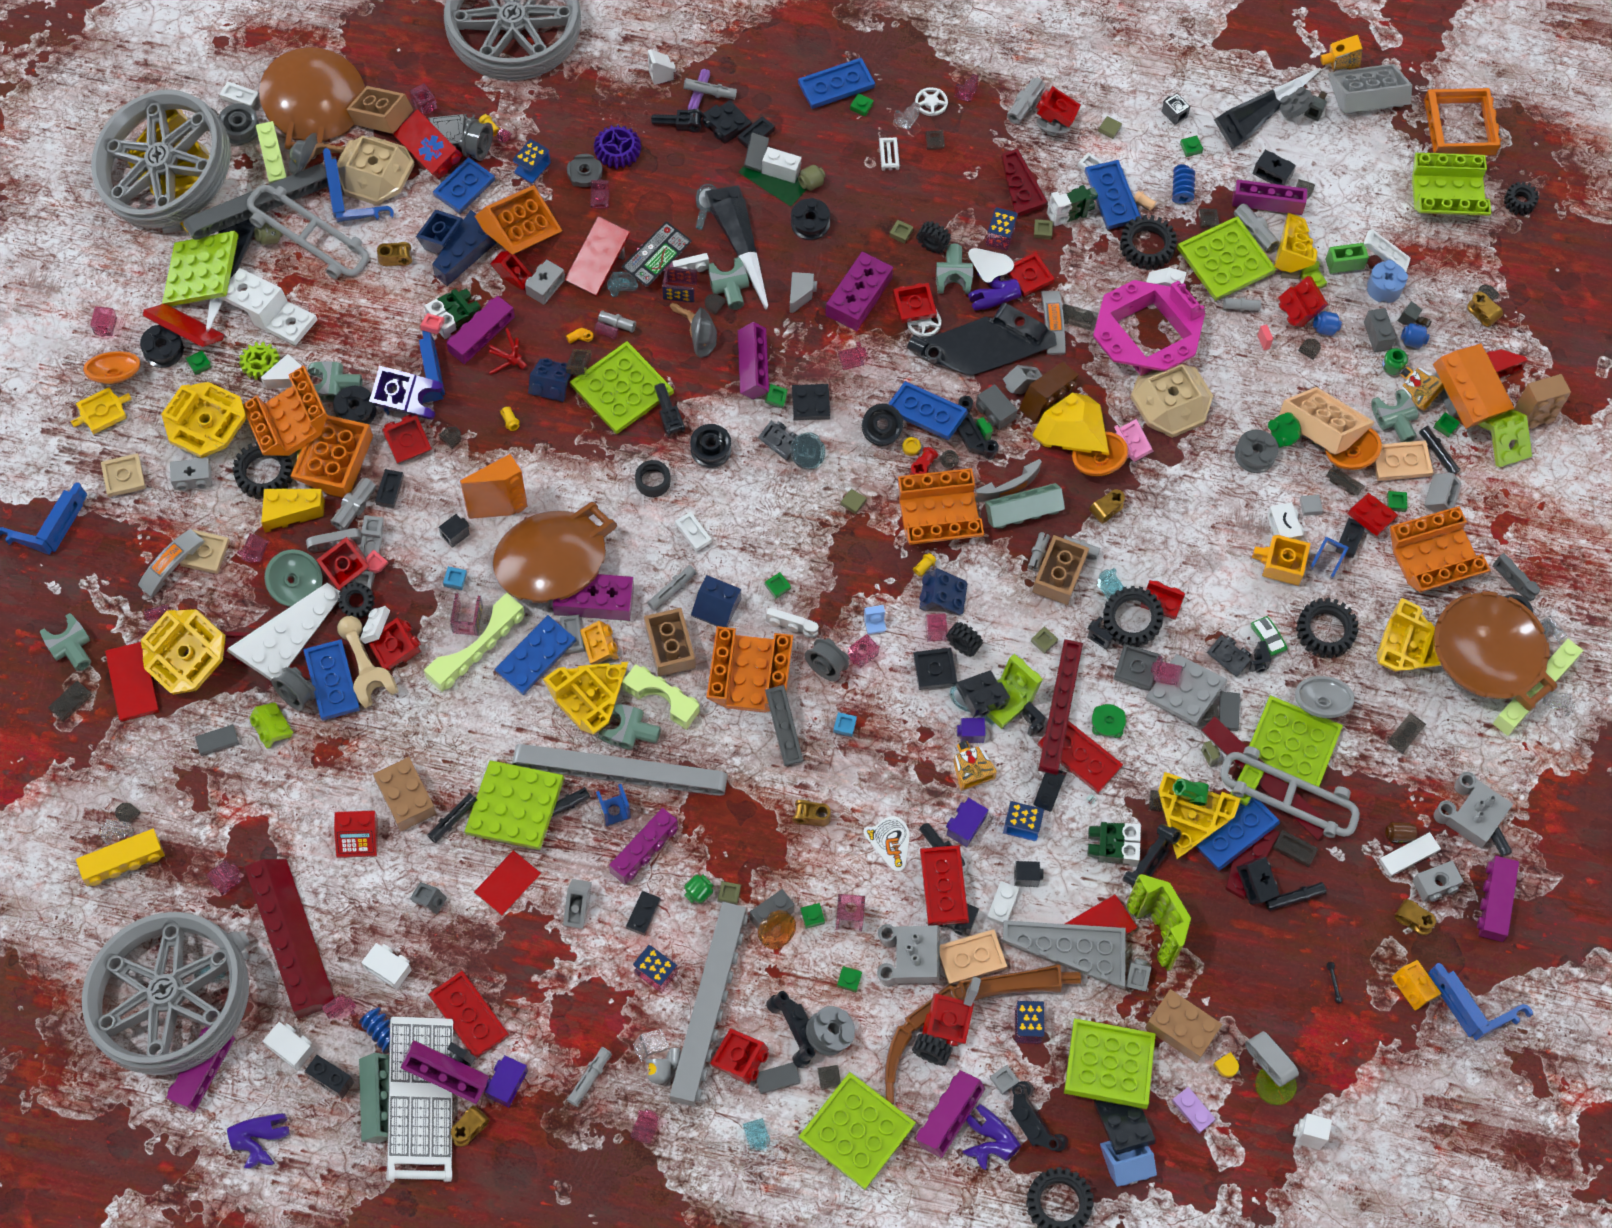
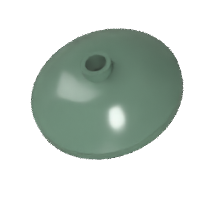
M300 550L280 552L270 560L265 570V585L269 594L274 600L284 606H293L322 586L320 566L311 555ZM288 577L293 579V583L288 582Z

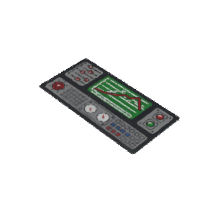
M666 221L622 265V268L648 287L692 240Z

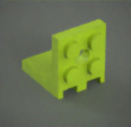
M1513 409L1478 424V426L1491 431L1495 465L1497 467L1532 457L1527 415ZM1511 440H1514V446L1509 448V443Z
M1015 653L1009 658L1003 674L998 680V683L1002 682L1010 696L1008 705L1002 710L996 709L987 714L1001 729L1023 711L1024 705L1029 701L1033 702L1043 680L1036 671H1033Z

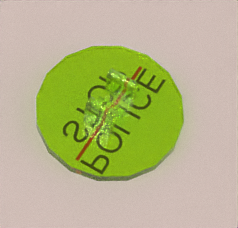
M1262 1068L1256 1076L1255 1087L1262 1100L1272 1105H1282L1293 1098L1296 1093L1297 1083L1293 1079L1280 1087Z

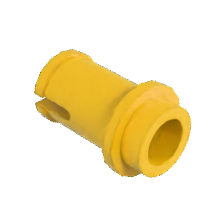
M484 114L479 118V122L482 124H492L493 137L500 132V129L492 121L490 115Z
M504 407L500 414L506 422V428L510 431L518 429L520 421L515 418L511 407Z
M930 553L924 554L923 559L913 568V571L922 577L931 566H935L936 558Z

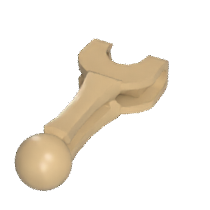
M354 616L342 618L338 623L337 630L343 639L348 640L357 659L359 676L354 682L353 689L359 702L364 708L373 704L371 699L372 691L381 686L385 687L390 695L398 693L399 690L395 679L389 671L384 668L374 667L369 659L364 644L360 640L362 633L360 620Z

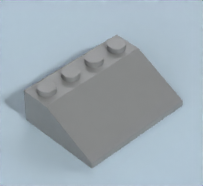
M1395 64L1328 72L1338 106L1344 113L1368 112L1372 109H1387L1394 106L1403 107L1404 105L1411 104L1412 84Z

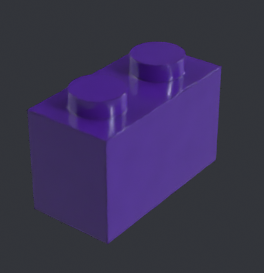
M968 797L965 803L961 802L958 806L956 817H951L948 821L946 836L967 848L987 818L989 809Z
M504 1055L502 1060L499 1059L494 1067L495 1074L492 1079L489 1078L487 1080L484 1090H486L487 1098L509 1108L528 1072L527 1065Z

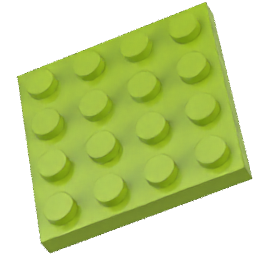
M1238 216L1187 239L1177 246L1179 252L1214 301L1224 298L1276 272L1273 263Z
M235 231L206 236L198 240L190 239L175 242L162 304L176 306L227 296L238 234Z
M628 341L570 381V386L616 435L660 404L654 388L655 385L664 383L668 395L671 396L674 393L673 388Z
M1270 695L1249 746L1260 751L1259 758L1265 764L1319 787L1343 725L1327 718L1313 716L1298 706Z
M489 760L476 797L477 801L473 805L464 831L465 834L540 850L565 779L564 776Z
M1074 1018L1064 1094L1147 1109L1156 1033Z
M849 1072L798 1136V1139L863 1190H866L916 1125V1122Z

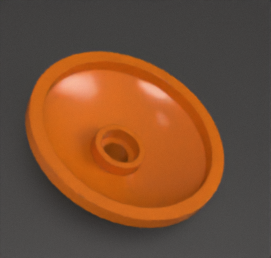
M107 352L89 359L85 363L83 371L85 376L94 382L117 384L137 373L140 369V360L136 355L129 352Z
M1369 428L1347 450L1333 454L1325 448V453L1329 461L1337 467L1357 470L1371 465L1378 459L1382 443L1377 432Z
M1105 432L1109 455L1093 450L1092 453L1073 450V463L1080 472L1086 475H1108L1118 470L1127 460V443L1121 436L1112 432Z

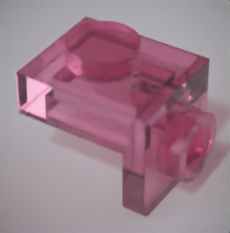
M250 533L243 550H238L237 554L241 555V559L246 562H260L269 541L254 533Z

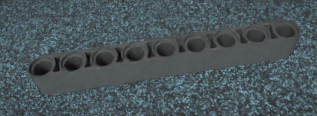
M318 164L300 171L296 175H290L268 185L275 189L278 186L283 187L287 191L286 196L294 201L328 186L325 166ZM253 191L194 214L185 219L183 226L194 240H198L248 220L253 214L247 207V199ZM262 192L254 202V206L264 213L285 204L282 201L275 200L268 192Z

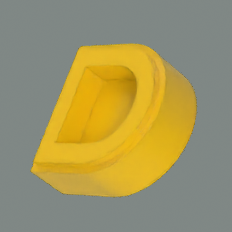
M1231 1052L1213 1064L1219 1074L1226 1078L1233 1077L1239 1069L1238 1061Z

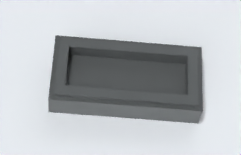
M755 133L751 134L743 167L758 172L762 170V160L766 153L769 138Z
M1221 691L1219 721L1230 731H1238L1240 693Z
M233 724L195 736L201 756L239 744Z
M792 1062L760 1071L756 1081L760 1094L799 1084L800 1078L797 1068Z

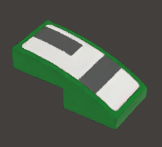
M1268 616L1251 622V629L1261 641H1266L1270 657L1287 650L1285 641Z

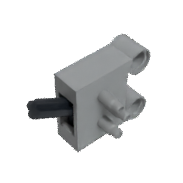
M1463 772L1456 780L1454 788L1459 794H1469V797L1458 812L1452 802L1442 801L1434 811L1435 820L1440 824H1446L1481 849L1491 837L1502 857L1508 856L1512 853V850L1498 825L1508 813L1513 803L1477 780L1473 773ZM1462 781H1466L1469 786L1464 785ZM1441 810L1447 811L1449 815L1443 814Z

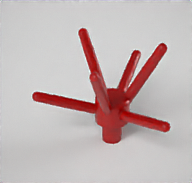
M508 328L505 331L512 352L507 354L489 345V348L492 349L488 351L489 353L508 361L489 372L490 375L510 364L513 366L516 364L522 370L527 365L518 353L519 338H515L514 345Z

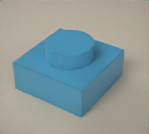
M448 566L443 586L462 590L467 570Z
M838 712L833 733L852 737L857 716Z

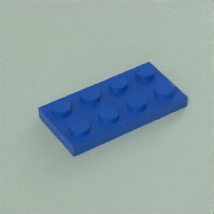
M862 58L798 79V84L811 109L875 88V82Z
M1119 160L1085 167V174L1090 187H1094L1098 193L1096 203L1107 230L1125 226L1127 223L1129 224L1131 219L1135 221L1136 217L1140 216Z
M906 381L888 403L900 412L903 420L946 440L951 438L968 414L966 408Z
M547 615L494 670L520 694L524 695L560 659L566 650L576 642V638Z
M342 639L303 649L311 682L316 689L314 693L321 720L324 721L360 711Z
M1251 797L1247 806L1241 803L1238 805L1235 817L1197 844L1195 848L1220 871L1278 826L1280 821L1260 800Z

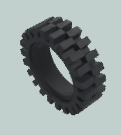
M1143 215L1142 220L1140 216H1137L1135 221L1131 219L1129 224L1125 225L1121 235L1120 250H1122V256H1126L1125 260L1127 262L1132 260V266L1138 263L1139 269L1146 265V270H1150V266L1155 270L1158 268V265L1161 268L1172 259L1177 243V238H1175L1176 232L1173 231L1172 225L1168 227L1169 222L1166 220L1162 224L1161 217H1158L1156 221L1154 220L1155 215H1151L1150 219H1147V215ZM1141 231H1152L1163 239L1164 248L1155 254H1145L1135 248L1132 238Z
M256 441L255 447L250 443L248 444V450L242 448V455L239 453L236 455L237 460L233 462V475L238 487L241 488L244 494L247 493L249 497L254 495L255 499L259 500L260 496L264 497V489H288L287 483H292L291 474L294 468L289 455H263ZM271 457L279 462L280 471L275 479L262 484L248 479L246 476L247 468L257 458Z
M1127 586L1122 587L1121 591L1118 589L1114 595L1111 594L1109 600L1105 603L1103 611L1104 627L1113 636L1112 639L1115 642L1119 641L1120 645H1124V643L1131 646L1136 645V647H1140V644L1146 645L1149 640L1153 641L1155 639V636L1160 632V628H1162L1163 608L1161 607V602L1157 600L1155 594L1152 595L1148 589L1146 591L1143 590L1141 586L1139 588L1131 586L1128 589ZM1126 601H1139L1149 608L1151 621L1144 630L1136 633L1127 632L1117 624L1115 620L1116 611Z
M1319 598L1317 602L1315 600L1311 601L1310 605L1307 604L1304 610H1302L1296 626V631H1298L1297 638H1301L1300 644L1302 646L1304 644L1307 645L1306 651L1313 650L1312 655L1316 656L1317 653H1320V658H1324L1325 655H1328V659L1333 658L1334 655L1337 658L1342 653L1345 654L1352 647L1358 634L1359 628L1357 627L1359 624L1358 621H1355L1356 615H1351L1352 609L1350 607L1347 610L1345 609L1346 604L1344 602L1339 605V600L1337 599L1330 602L1331 598H1326L1325 601ZM1319 614L1335 616L1344 627V636L1340 640L1331 643L1319 640L1311 631V619Z
M1057 1167L1055 1170L1050 1168L1047 1172L1043 1171L1034 1179L1027 1193L1026 1207H1028L1027 1212L1032 1218V1223H1036L1038 1225L1037 1228H1083L1089 1220L1094 1206V1202H1092L1094 1198L1093 1193L1090 1192L1091 1187L1085 1183L1084 1177L1080 1178L1078 1176L1079 1173L1076 1171L1072 1173L1070 1172L1071 1169L1068 1168L1062 1170V1167ZM1062 1183L1075 1191L1079 1199V1210L1073 1218L1066 1221H1056L1045 1214L1041 1207L1040 1198L1042 1191L1049 1185Z

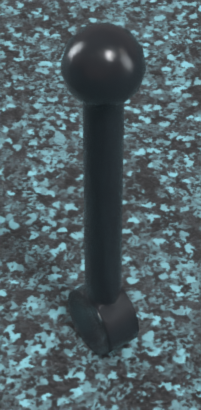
M1328 962L1327 969L1330 970L1336 995L1335 1002L1339 1004L1343 1001V998L1339 994L1336 982L1334 962Z

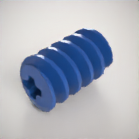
M1179 164L1173 169L1172 201L1176 204H1184L1193 201L1195 198L1194 182L1196 172L1188 165Z
M378 1007L366 1013L360 1019L359 1024H362V1028L367 1030L366 1033L372 1036L371 1039L374 1042H377V1046L382 1048L383 1054L390 1053V1028L388 1027L390 1019L383 1021L386 1014L378 1015L381 1011V1008Z

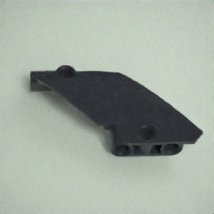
M1002 303L994 318L985 316L928 338H920L914 334L908 342L907 349L927 359L931 364H939L973 376L1056 346L1057 342L1055 333L1048 330L1046 325L1016 308ZM1019 320L1025 321L1022 326H1017L1016 323ZM932 352H939L937 357H930Z

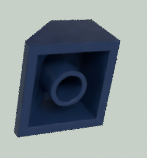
M435 209L416 235V238L425 250L439 254L463 219Z
M706 575L698 590L691 616L716 627H728L742 599L741 588Z

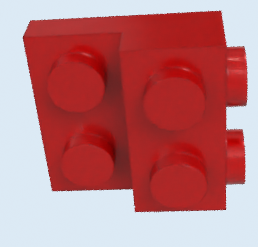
M1052 86L1049 91H1044L1036 109H1038L1037 114L1042 119L1051 123L1055 118L1059 123L1069 128L1081 104Z
M1311 276L1305 277L1295 287L1290 286L1278 297L1280 301L1278 305L1281 310L1287 312V321L1292 326H1305L1328 306L1327 301Z
M918 283L914 286H901L893 289V300L901 323L937 317L929 283Z
M407 415L401 418V422L396 424L394 421L384 425L385 428L382 429V433L397 464L432 450L417 415Z
M395 618L384 626L378 640L369 642L380 665L388 671L401 661L407 662L421 652L419 648L421 642L415 635L412 636L410 632L412 626L407 620Z
M933 993L929 1014H926L922 1034L925 1033L928 1036H934V1038L947 1040L946 1044L958 1047L959 1043L966 1044L974 1003L972 1006L963 1004L964 1000Z
M730 1028L712 1058L710 1065L728 1073L732 1078L749 1085L751 1080L754 1081L758 1077V1068L761 1062L765 1063L767 1061L769 1049L764 1042Z

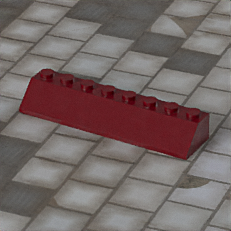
M263 859L244 866L296 1018L300 1019L337 1005L287 859Z

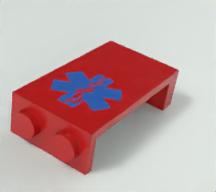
M418 109L393 134L438 180L444 177L448 170L457 164L463 156Z

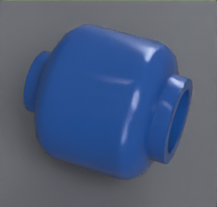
M1321 311L1313 320V327L1316 332L1328 336H1333L1341 329L1342 325L1338 314L1328 311Z
M1410 323L1408 326H1404L1401 340H1403V344L1406 346L1420 349L1423 344L1426 345L1428 343L1430 334H1427L1425 326Z

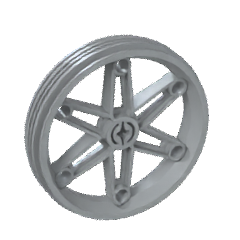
M446 0L444 24L452 49L469 68L490 78L524 80L547 73L568 57L580 34L581 10L579 0H564L566 6L535 5L537 0H528L526 5L522 6L519 4L521 0H503L505 4L502 7L499 6L496 0H488L491 7L460 10L464 0ZM551 15H554V17L529 18V16H551ZM497 17V19L494 20H471L476 18ZM559 25L566 26L561 37L548 48H546L535 30ZM524 28L535 44L533 46L520 33ZM459 30L491 31L480 51H477L463 39ZM500 30L506 31V34L498 44L492 47ZM513 38L530 55L520 58L498 57Z
M177 90L153 91L125 104L105 124L97 138L92 154V177L101 199L124 220L150 228L172 226L200 212L218 193L228 173L231 146L223 122L204 101ZM183 109L195 113L171 133L169 132L165 111ZM147 119V143L124 141L139 124ZM156 123H159L162 142L156 143ZM210 130L212 146L209 159L188 154L187 151L203 133ZM184 136H186L178 145H176L175 147H173V146H174L176 143H178ZM127 149L143 151L145 156L141 158L128 154ZM117 158L136 164L121 182L113 188L111 172L114 159ZM181 159L196 164V167L177 166V161ZM175 174L199 177L183 195L175 199ZM160 175H166V195H163ZM152 184L157 208L139 209L127 205L132 198Z
M166 912L139 919L116 933L102 947L87 972L82 990V1011L88 1033L93 1042L107 1057L127 1070L148 1075H168L191 1069L217 1053L238 1028L245 1013L249 996L246 962L238 946L229 935L218 925L203 917L183 912ZM184 932L205 937L220 948V950L183 967ZM162 935L154 971L124 959L142 943ZM174 947L173 973L164 974L169 949ZM208 966L211 967L210 970L184 985L182 981L184 978ZM129 970L151 979L152 981L149 983L148 988L128 976ZM229 970V991L221 1012L193 994L217 976ZM111 974L138 991L111 1012L103 1015V996ZM184 997L205 1011L203 1016L181 1007L180 1004L183 1002ZM147 1000L150 1006L121 1020V1016ZM159 1012H167L162 1040H157ZM177 1015L209 1028L193 1043L169 1053ZM148 1019L147 1055L130 1052L117 1045L111 1038V1036Z

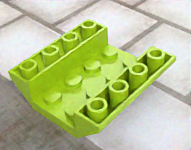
M1415 152L1412 172L1414 209L1419 213L1491 216L1490 199H1485L1483 181L1487 170L1485 155Z
M1141 874L1137 877L1130 893L1127 909L1131 915H1135L1136 919L1151 913V919L1155 925L1160 927L1161 935L1164 939L1157 958L1162 967L1165 966L1167 971H1170L1184 946L1191 917L1169 882Z

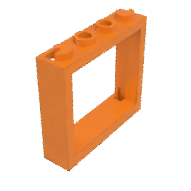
M1490 88L1428 89L1424 98L1433 153L1485 156L1497 154L1498 149L1501 148L1500 142L1502 139L1498 135L1499 124L1496 123V110L1493 109L1494 99L1491 97ZM1481 103L1488 142L1445 143L1438 104Z

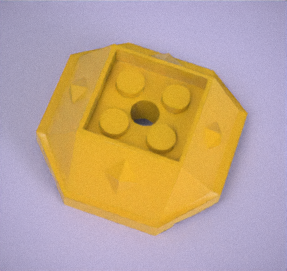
M210 382L181 385L161 413L169 443L199 458L207 457L227 448L247 419L241 397Z
M196 609L167 610L141 639L144 669L173 695L197 691L223 661L226 635ZM189 649L188 654L184 657L185 651Z

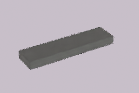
M781 685L765 689L784 766L804 761L785 686Z

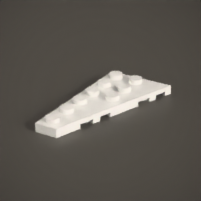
M328 583L324 584L229 647L227 651L270 681L273 677H279L283 673V668L291 665L337 604L338 598H340V591Z

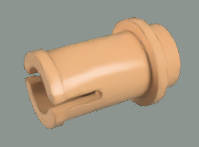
M1138 191L1134 196L1135 203H1139L1149 211L1157 203L1146 196L1143 191Z

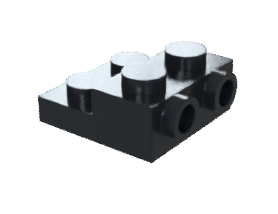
M731 100L720 107L715 105L703 113L702 122L704 126L710 128L714 136L724 144L740 135L752 125V122Z
M991 670L956 683V688L973 718L979 715L981 717L985 716L990 711L996 709L1002 710L1008 705L1010 696L1002 682L998 683Z

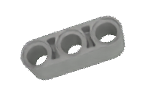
M1263 1031L1245 1042L1248 1052L1278 1086L1281 1087L1299 1076L1298 1069L1266 1032Z

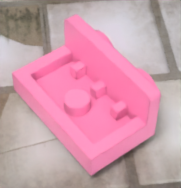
M1137 419L1121 428L1118 425L1114 426L1115 434L1121 436L1127 443V458L1130 457L1135 462L1153 452Z

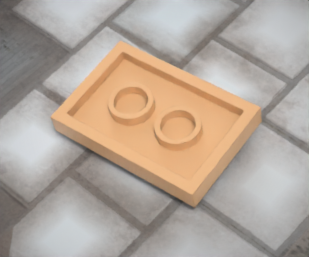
M1426 440L1382 444L1380 456L1373 463L1377 481L1430 477L1434 473Z
M994 929L940 945V962L948 985L957 984L959 980L972 979L973 976L978 978L1007 969V964Z

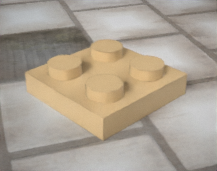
M138 453L101 462L108 497L146 489Z
M193 530L205 542L193 555L189 553L180 562V565L218 574L230 542L229 538Z

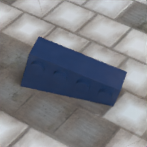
M472 210L466 215L432 264L434 276L446 286L451 284L497 243L483 231L475 218L476 213Z

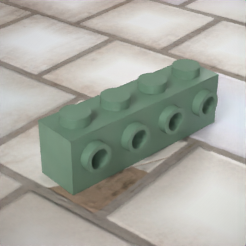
M1056 483L985 501L988 523L993 528H1003L1006 524L1010 523L1019 524L1029 518L1038 519L1045 514H1057L1060 510L1065 509L1062 488Z
M372 1053L359 1059L361 1142L379 1144L388 1140L390 1055Z

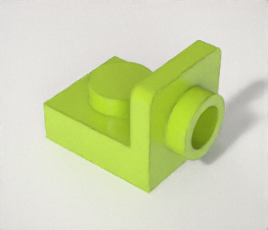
M1316 261L1315 265L1302 269L1300 277L1303 280L1305 277L1311 276L1318 288L1321 289L1326 287L1327 281L1318 269L1320 262Z

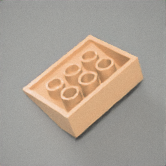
M1318 387L1284 400L1279 414L1291 412L1300 422L1301 435L1310 438L1315 444L1323 446L1328 452L1333 454L1347 450L1374 425L1373 420Z

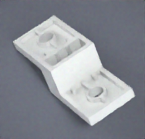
M241 268L231 277L227 296L219 297L246 311L255 326L295 346L318 320L316 315L288 302L282 288ZM242 288H247L246 291L240 292ZM295 321L294 325L288 326L290 322Z

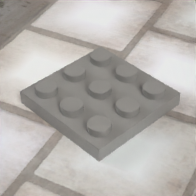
M1176 654L1147 694L1146 701L1197 727L1226 685L1227 679Z

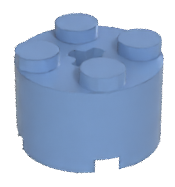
M1393 260L1378 263L1372 269L1368 279L1367 292L1375 301L1392 303L1401 296L1408 279V274Z

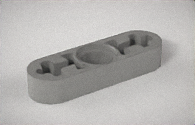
M352 528L312 536L306 540L307 550L311 553L330 550L345 537L353 539L358 544L362 540L360 529Z

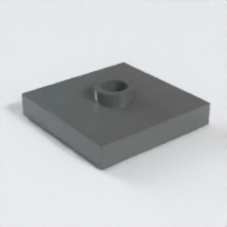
M1124 643L1113 679L1150 691L1161 654Z

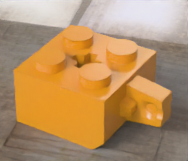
M1274 535L1269 547H1254L1252 558L1264 564L1263 577L1299 586L1304 575L1311 543Z

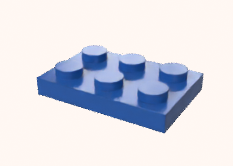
M468 157L433 191V195L461 214L495 181V176Z

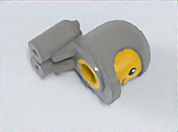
M669 1048L666 1059H646V1063L649 1064V1081L655 1084H664L670 1079L671 1066L673 1069H676L679 1063L680 1048Z

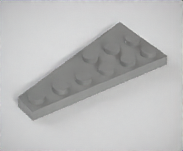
M1003 921V943L1119 988H1125L1126 928Z

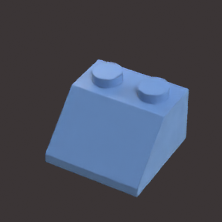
M1110 1141L1100 1143L1109 1174L1117 1187L1139 1180H1146L1157 1175L1154 1154L1149 1146L1115 1155Z

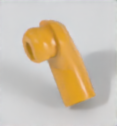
M579 328L566 335V339L570 344L576 340L589 342L593 339V333L590 330Z

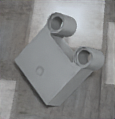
M891 924L880 926L878 937L881 943L889 948L897 944L896 968L889 963H884L877 969V976L882 985L890 987L895 984L939 983L940 931L938 926L893 927ZM886 933H893L891 938H883ZM886 972H892L889 978H883V975Z

